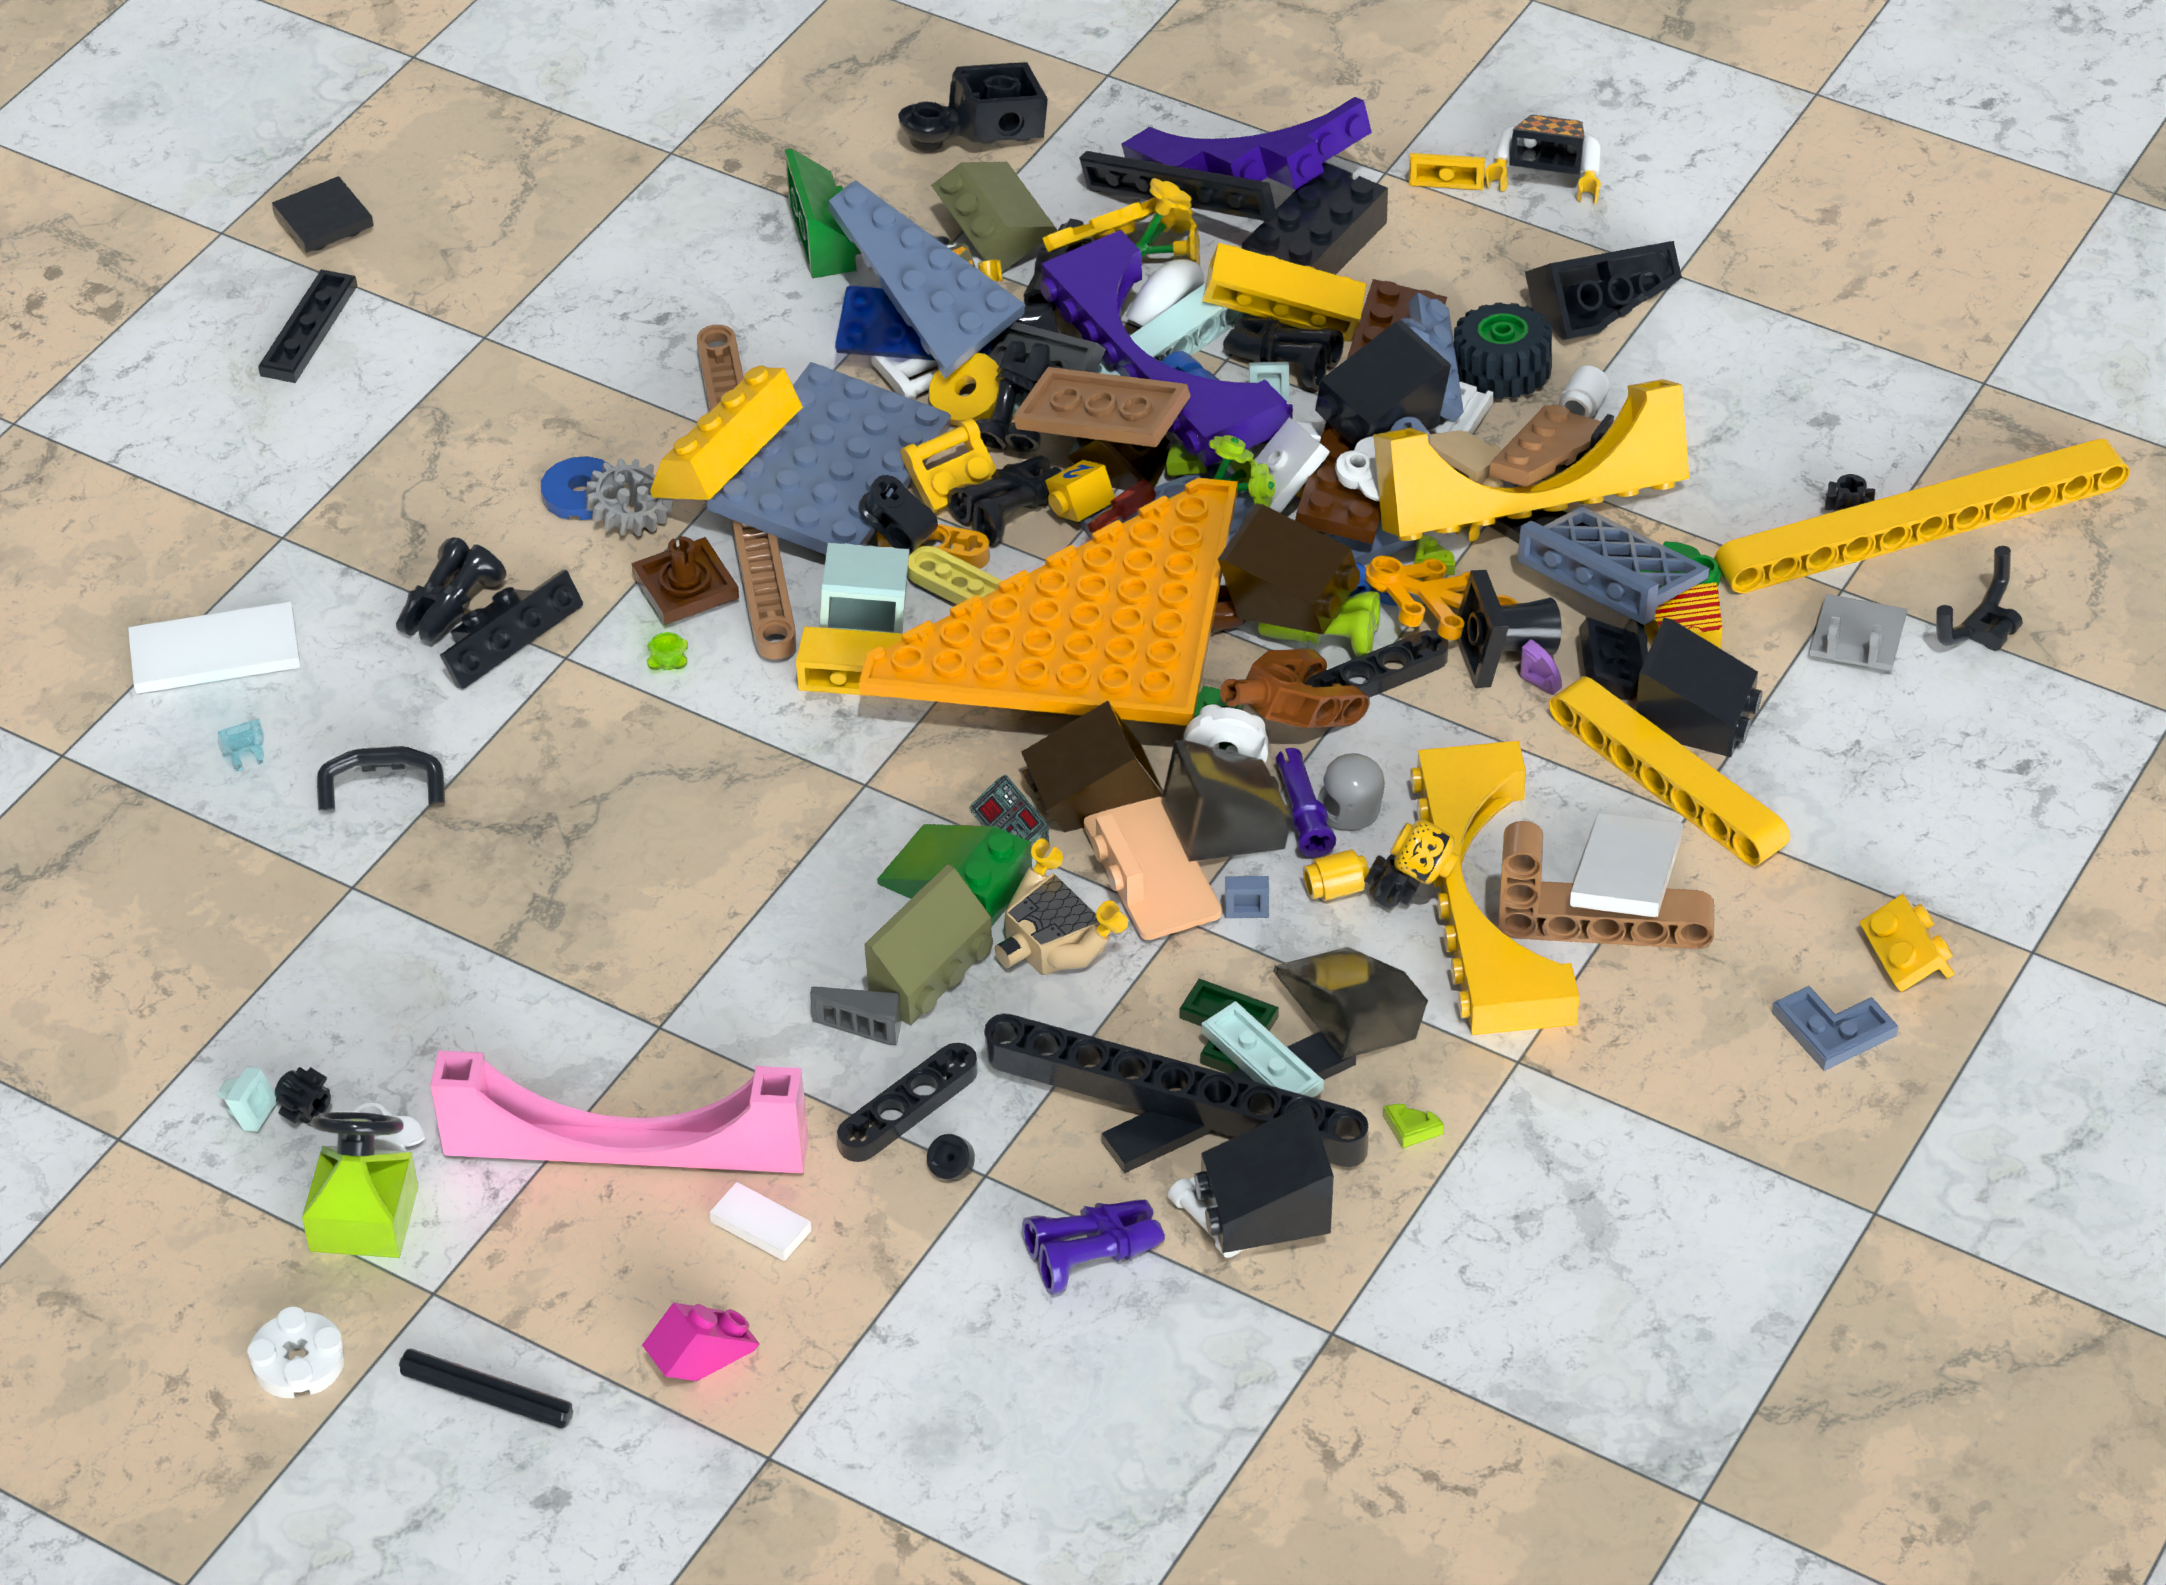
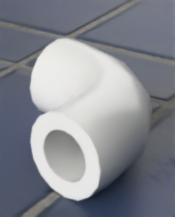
M1187 259L1167 262L1156 270L1141 287L1125 316L1142 326L1146 325L1204 284L1202 268L1196 262Z

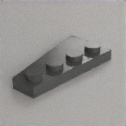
M1014 322L977 353L986 354L1000 366L1010 342L1022 341L1026 347L1025 363H1027L1031 348L1035 343L1047 344L1050 347L1049 367L1096 373L1106 349L1096 342Z

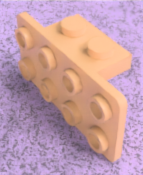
M1156 797L1085 817L1084 829L1091 841L1094 855L1105 867L1113 891L1118 892L1141 938L1152 940L1221 918L1222 906L1163 798Z

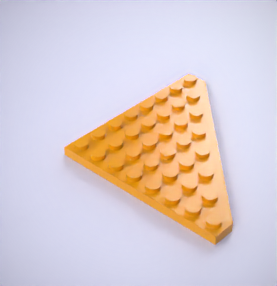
M1196 478L1185 484V491L1170 499L1164 495L1139 508L1138 516L1124 523L1117 520L1092 533V540L1077 548L1071 544L1045 558V565L1028 573L1024 569L999 582L998 590L983 598L975 595L950 608L949 616L935 623L928 620L901 634V641L886 649L880 645L867 652L859 680L860 694L1072 715H1084L1104 702L1109 701L1121 719L1188 726L1195 718L1222 578L1218 558L1229 542L1238 495V481Z

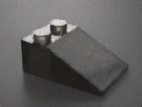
M1350 947L1275 965L1273 973L1342 1059L1411 1041L1417 1037L1428 999L1403 970Z

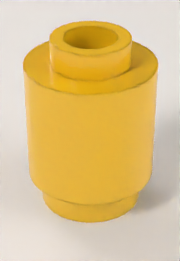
M1353 849L1312 859V864L1303 866L1305 886L1312 900L1321 898L1323 901L1363 891L1365 887L1364 879L1369 872L1365 857L1363 855L1357 856Z

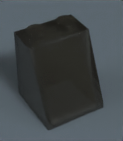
M1183 739L1174 741L1161 804L1189 862L1285 849L1289 831L1294 827L1293 811L1289 805H1285L1279 793L1277 779L1270 775L1262 759Z

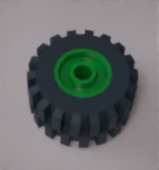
M1503 302L1494 303V305L1485 304L1478 306L1477 310L1466 312L1465 317H1460L1457 321V327L1454 328V348L1459 382L1477 387V392L1486 394L1487 391H1492L1495 399H1503V397H1511L1513 399L1520 397L1522 394L1529 395L1535 392V388H1541L1546 384V379L1550 378L1552 369V331L1550 322L1545 320V316L1541 312H1534V308L1529 306L1522 307L1517 303L1503 304Z

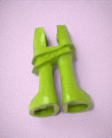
M1368 591L1348 596L1341 607L1338 617L1333 619L1324 634L1348 637L1351 640L1353 651L1358 657L1372 652L1374 631H1378L1381 606L1379 593ZM1260 622L1258 626L1259 633L1264 637L1293 640L1306 644V640L1319 645V635H1322Z

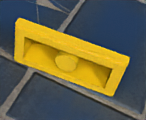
M1410 153L1409 186L1470 190L1484 189V157Z

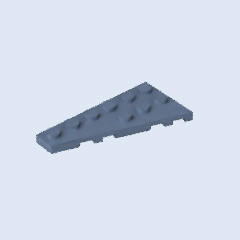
M854 180L829 200V212L849 241L854 242L863 254L864 263L869 270H874L880 279V286L907 325L912 326L919 335L921 345L927 354H932L938 363V370L944 378H947L1024 315L1025 303L858 181Z

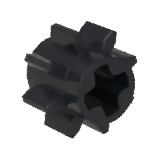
M1843 475L1838 478L1837 483L1832 481L1828 483L1824 509L1835 512L1874 501L1876 490L1867 488L1865 479L1858 475Z
M1390 854L1387 859L1378 855L1364 879V882L1371 884L1369 888L1371 897L1377 903L1386 907H1394L1398 905L1399 901L1409 905L1421 882L1395 868V855Z
M298 1067L296 1071L290 1070L280 1078L275 1088V1101L282 1105L278 1113L294 1124L298 1120L306 1124L314 1115L325 1113L331 1101L330 1089L323 1086L327 1077L311 1067L307 1071Z

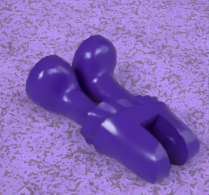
M1143 1199L1113 1204L1096 1203L1094 1207L1084 1206L1078 1216L1050 1218L1036 1215L1025 1217L1022 1221V1233L1027 1252L1032 1259H1039L1041 1279L1046 1291L1050 1295L1059 1293L1066 1288L1069 1270L1073 1266L1102 1257H1111L1117 1262L1122 1258L1129 1260L1133 1256L1150 1250L1164 1242L1165 1234L1161 1224L1157 1220H1152L1154 1212L1148 1200ZM1087 1235V1238L1065 1241L1078 1236Z

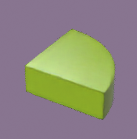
M1171 445L1166 461L1168 476L1207 473V467L1195 455H1190L1184 445Z
M1422 535V538L1417 539L1414 564L1422 563L1426 559H1438L1447 566L1445 575H1455V558L1451 551H1447L1444 547L1437 544V539Z
M1401 1103L1383 1106V1117L1402 1148L1444 1134V1123L1430 1111L1424 1113L1416 1109L1406 1108V1104Z

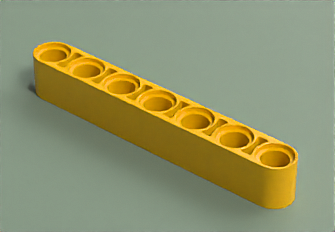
M1582 676L1549 699L1548 704L1551 715L1560 726L1746 864L1757 866L1789 843L1791 838L1788 826L1776 813L1593 679Z

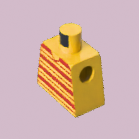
M1717 583L1695 585L1656 607L1655 619L1644 625L1645 633L1651 646L1665 617L1676 621L1721 649L1722 619Z

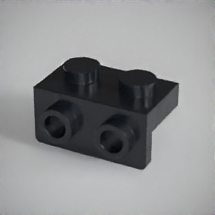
M1586 617L1579 627L1585 675L1613 695L1631 701L1638 692L1639 673L1648 655V637L1645 633L1644 625L1630 618L1622 629Z

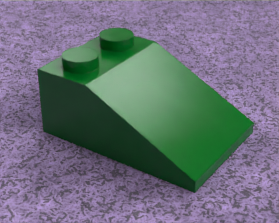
M923 824L877 878V882L880 886L912 899L948 864L956 869L989 913L992 927L1007 909L1029 867H1032L1031 842L995 826Z

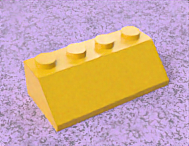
M761 365L748 370L744 375V379L734 389L726 392L721 397V402L715 408L701 416L697 421V425L686 436L679 438L673 444L674 448L661 459L650 489L652 497L710 500L803 408L785 369Z

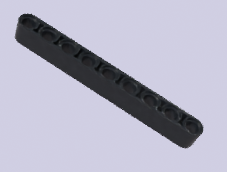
M1003 1013L995 1015L985 1025L984 1036L987 1059L989 1064L999 1071L1141 1111H1152L1203 1125L1206 1129L1234 1137L1300 1106L1311 1105L1329 1163L1342 1167H1353L1362 1163L1368 1155L1369 1124L1363 1113L1356 1109L1013 1014ZM1005 1041L1010 1042V1043H1007V1044H1001V1042H1005ZM1046 1053H1053L1052 1055H1048V1056L1042 1055V1054H1046ZM1086 1065H1096L1094 1067H1084ZM1132 1076H1133V1077H1139V1078H1136V1079H1127L1128 1077H1132ZM1174 1088L1182 1089L1179 1091H1170V1089ZM1222 1100V1101H1225V1102H1222V1103H1213L1212 1101ZM1266 1112L1268 1114L1256 1115L1255 1113ZM1344 1136H1352V1137H1354V1138H1353V1139H1343V1138H1341V1137H1344Z

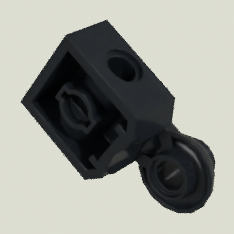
M1028 62L957 66L952 74L948 106H942L936 102H918L902 108L898 118L902 130L910 138L911 145L924 151L937 150L941 148L944 140L952 137H964L971 142L991 144L1001 140L1028 141L1031 138L1044 137L1048 98Z

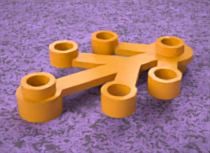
M1377 556L1367 565L1365 580L1375 590L1388 593L1400 607L1398 619L1402 624L1409 627H1418L1423 622L1425 607L1412 599L1408 593L1411 592L1417 594L1439 620L1437 632L1441 637L1448 640H1457L1461 637L1465 624L1464 620L1455 615L1447 605L1460 609L1470 571L1463 573L1461 576L1444 578L1447 566L1438 559H1426L1422 563L1402 565L1399 560L1390 556ZM1497 595L1500 605L1518 604L1515 599L1509 596Z

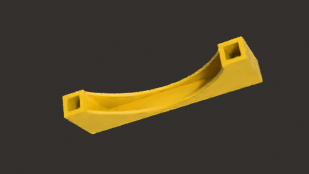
M1660 379L1627 386L1628 397L1623 407L1598 443L1578 462L1563 472L1527 487H1491L1470 480L1457 472L1429 445L1427 433L1406 428L1375 434L1373 437L1382 530L1398 536V540L1411 541L1422 538V532L1435 530L1436 533H1452L1458 531L1459 525L1471 523L1473 526H1486L1494 524L1497 517L1508 516L1511 519L1530 517L1532 515L1531 510L1544 508L1545 511H1561L1567 509L1568 503L1580 501L1581 504H1596L1603 502V496L1615 494L1617 497H1630L1638 495L1641 488L1651 487L1654 490L1673 488L1676 481L1689 479L1682 384Z
M1519 740L1418 750L1417 767L1410 769L1412 792L1420 793L1421 797L1417 799L1418 820H1426L1450 833L1454 838L1452 852L1458 855V859L1448 877L1445 879L1438 875L1435 881L1432 882V886L1440 887L1441 893L1437 894V908L1439 918L1447 919L1448 923L1447 926H1444L1446 951H1454L1455 958L1451 959L1452 981L1454 985L1461 984L1462 991L1458 992L1460 1017L1468 1018L1471 1035L1577 1025L1579 992L1572 963L1560 964L1540 956L1502 933L1475 904L1462 874L1461 867L1464 857L1481 829L1514 801H1522L1525 798L1526 768Z

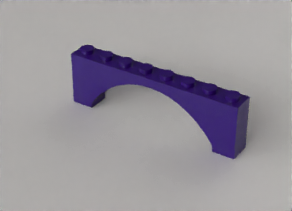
M1122 230L1041 263L1043 280L1040 281V290L1047 302H1052L1060 310L1064 320L1069 324L1072 323L1079 330L1084 340L1096 342L1106 349L1102 359L1107 366H1112L1121 376L1188 385L1191 397L1168 431L1170 433L1174 432L1183 442L1187 452L1190 455H1195L1205 467L1215 464L1223 458L1215 452V449L1209 446L1210 440H1213L1215 436H1234L1242 440L1246 444L1245 449H1248L1273 438L1287 421V401L1266 379L1258 383H1244L1195 376L1161 363L1147 354L1132 340L1120 320V312L1133 284L1142 280L1141 250Z

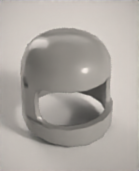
M1358 753L1338 756L1327 767L1323 778L1324 786L1321 788L1317 800L1324 804V799L1330 795L1340 806L1339 814L1336 816L1330 814L1327 810V825L1340 830H1360L1370 826L1378 818L1385 788L1384 775L1377 762L1368 756Z

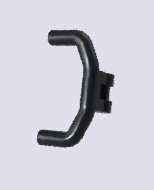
M2002 545L1994 549V574L1992 582L1980 605L1959 626L1953 627V608L1951 606L1941 605L1937 608L1936 635L1942 645L1950 646L1971 639L1983 644L1990 650L1997 651L2007 642V636L2014 634L2022 626L2023 620L2017 611L1998 606L2010 580L2011 550L2009 547Z
M405 746L350 750L328 760L318 770L316 779L318 810H335L334 776L355 766L362 767L363 772L376 771V767H392V770L405 769L406 764L423 769L427 772L428 803H445L442 764L431 754Z

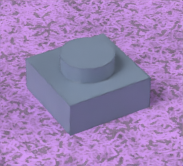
M1225 876V918H1269V876Z

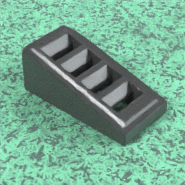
M811 987L810 997L813 1022L880 1043L897 1045L902 1023L899 993ZM824 1005L830 1006L832 1009H826Z

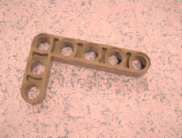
M1516 821L1505 828L1503 834L1498 925L1500 931L1508 937L1529 940L1687 949L1703 948L1713 941L1715 904L1710 894L1699 890L1666 888L1658 917L1570 906V897L1574 883L1541 881L1543 856L1542 829L1529 821Z

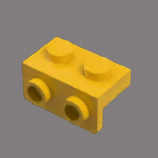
M1901 894L1859 921L1894 985L1901 992L1937 969H1940L1947 979L1955 975L1948 962L1954 955L1940 934L1935 937L1932 935L1930 928L1935 925V922L1922 903L1914 907L1904 894Z

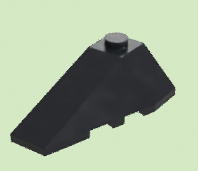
M1674 241L1549 263L1525 271L1532 308H1534L1535 312H1541L1545 316V320L1551 324V329L1562 340L1601 332L1607 328V325L1625 316L1633 308L1645 300L1651 299L1682 278Z

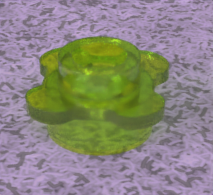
M660 633L654 636L647 644L648 651L651 652L650 657L647 659V666L651 670H678L684 668L688 663L687 658L684 656V651L688 649V642L675 633Z

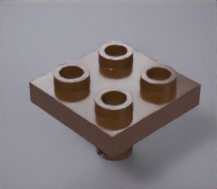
M680 536L678 537V547L675 539H672L668 543L667 551L631 563L634 578L664 625L739 598L738 585L706 537L693 541L688 537Z

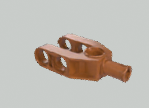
M1314 649L1268 650L1253 663L1246 679H1227L1223 682L1220 689L1221 699L1224 703H1227V706L1248 704L1265 719L1306 729L1353 725L1365 715L1370 705V698L1357 686L1333 684L1332 687H1312L1311 685H1305L1304 683L1308 678L1325 671L1327 668V661Z

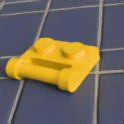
M972 418L959 422L958 428L916 446L912 443L900 449L903 463L925 505L934 513L949 507L947 502L949 490L961 484L978 483L991 479V476L997 469L981 439L979 427ZM960 443H965L969 451L968 453L926 470L923 465L924 459Z

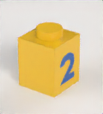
M1082 460L1045 480L1050 493L1048 495L1049 504L1058 517L1079 522L1116 502L1105 465Z

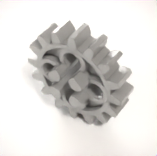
M620 458L618 459L617 467H612L605 462L603 463L602 473L594 470L591 482H587L585 495L587 498L586 509L593 511L592 520L594 522L605 520L604 529L607 531L614 526L618 527L621 536L625 535L627 529H633L636 536H641L642 528L646 527L649 531L654 532L656 531L657 522L665 524L667 514L671 513L673 499L652 497L650 489L655 478L653 474L654 465L649 464L645 468L639 467V459H634L631 465H626L623 459ZM625 483L630 485V492L627 488H624ZM629 504L635 506L634 512L628 509Z

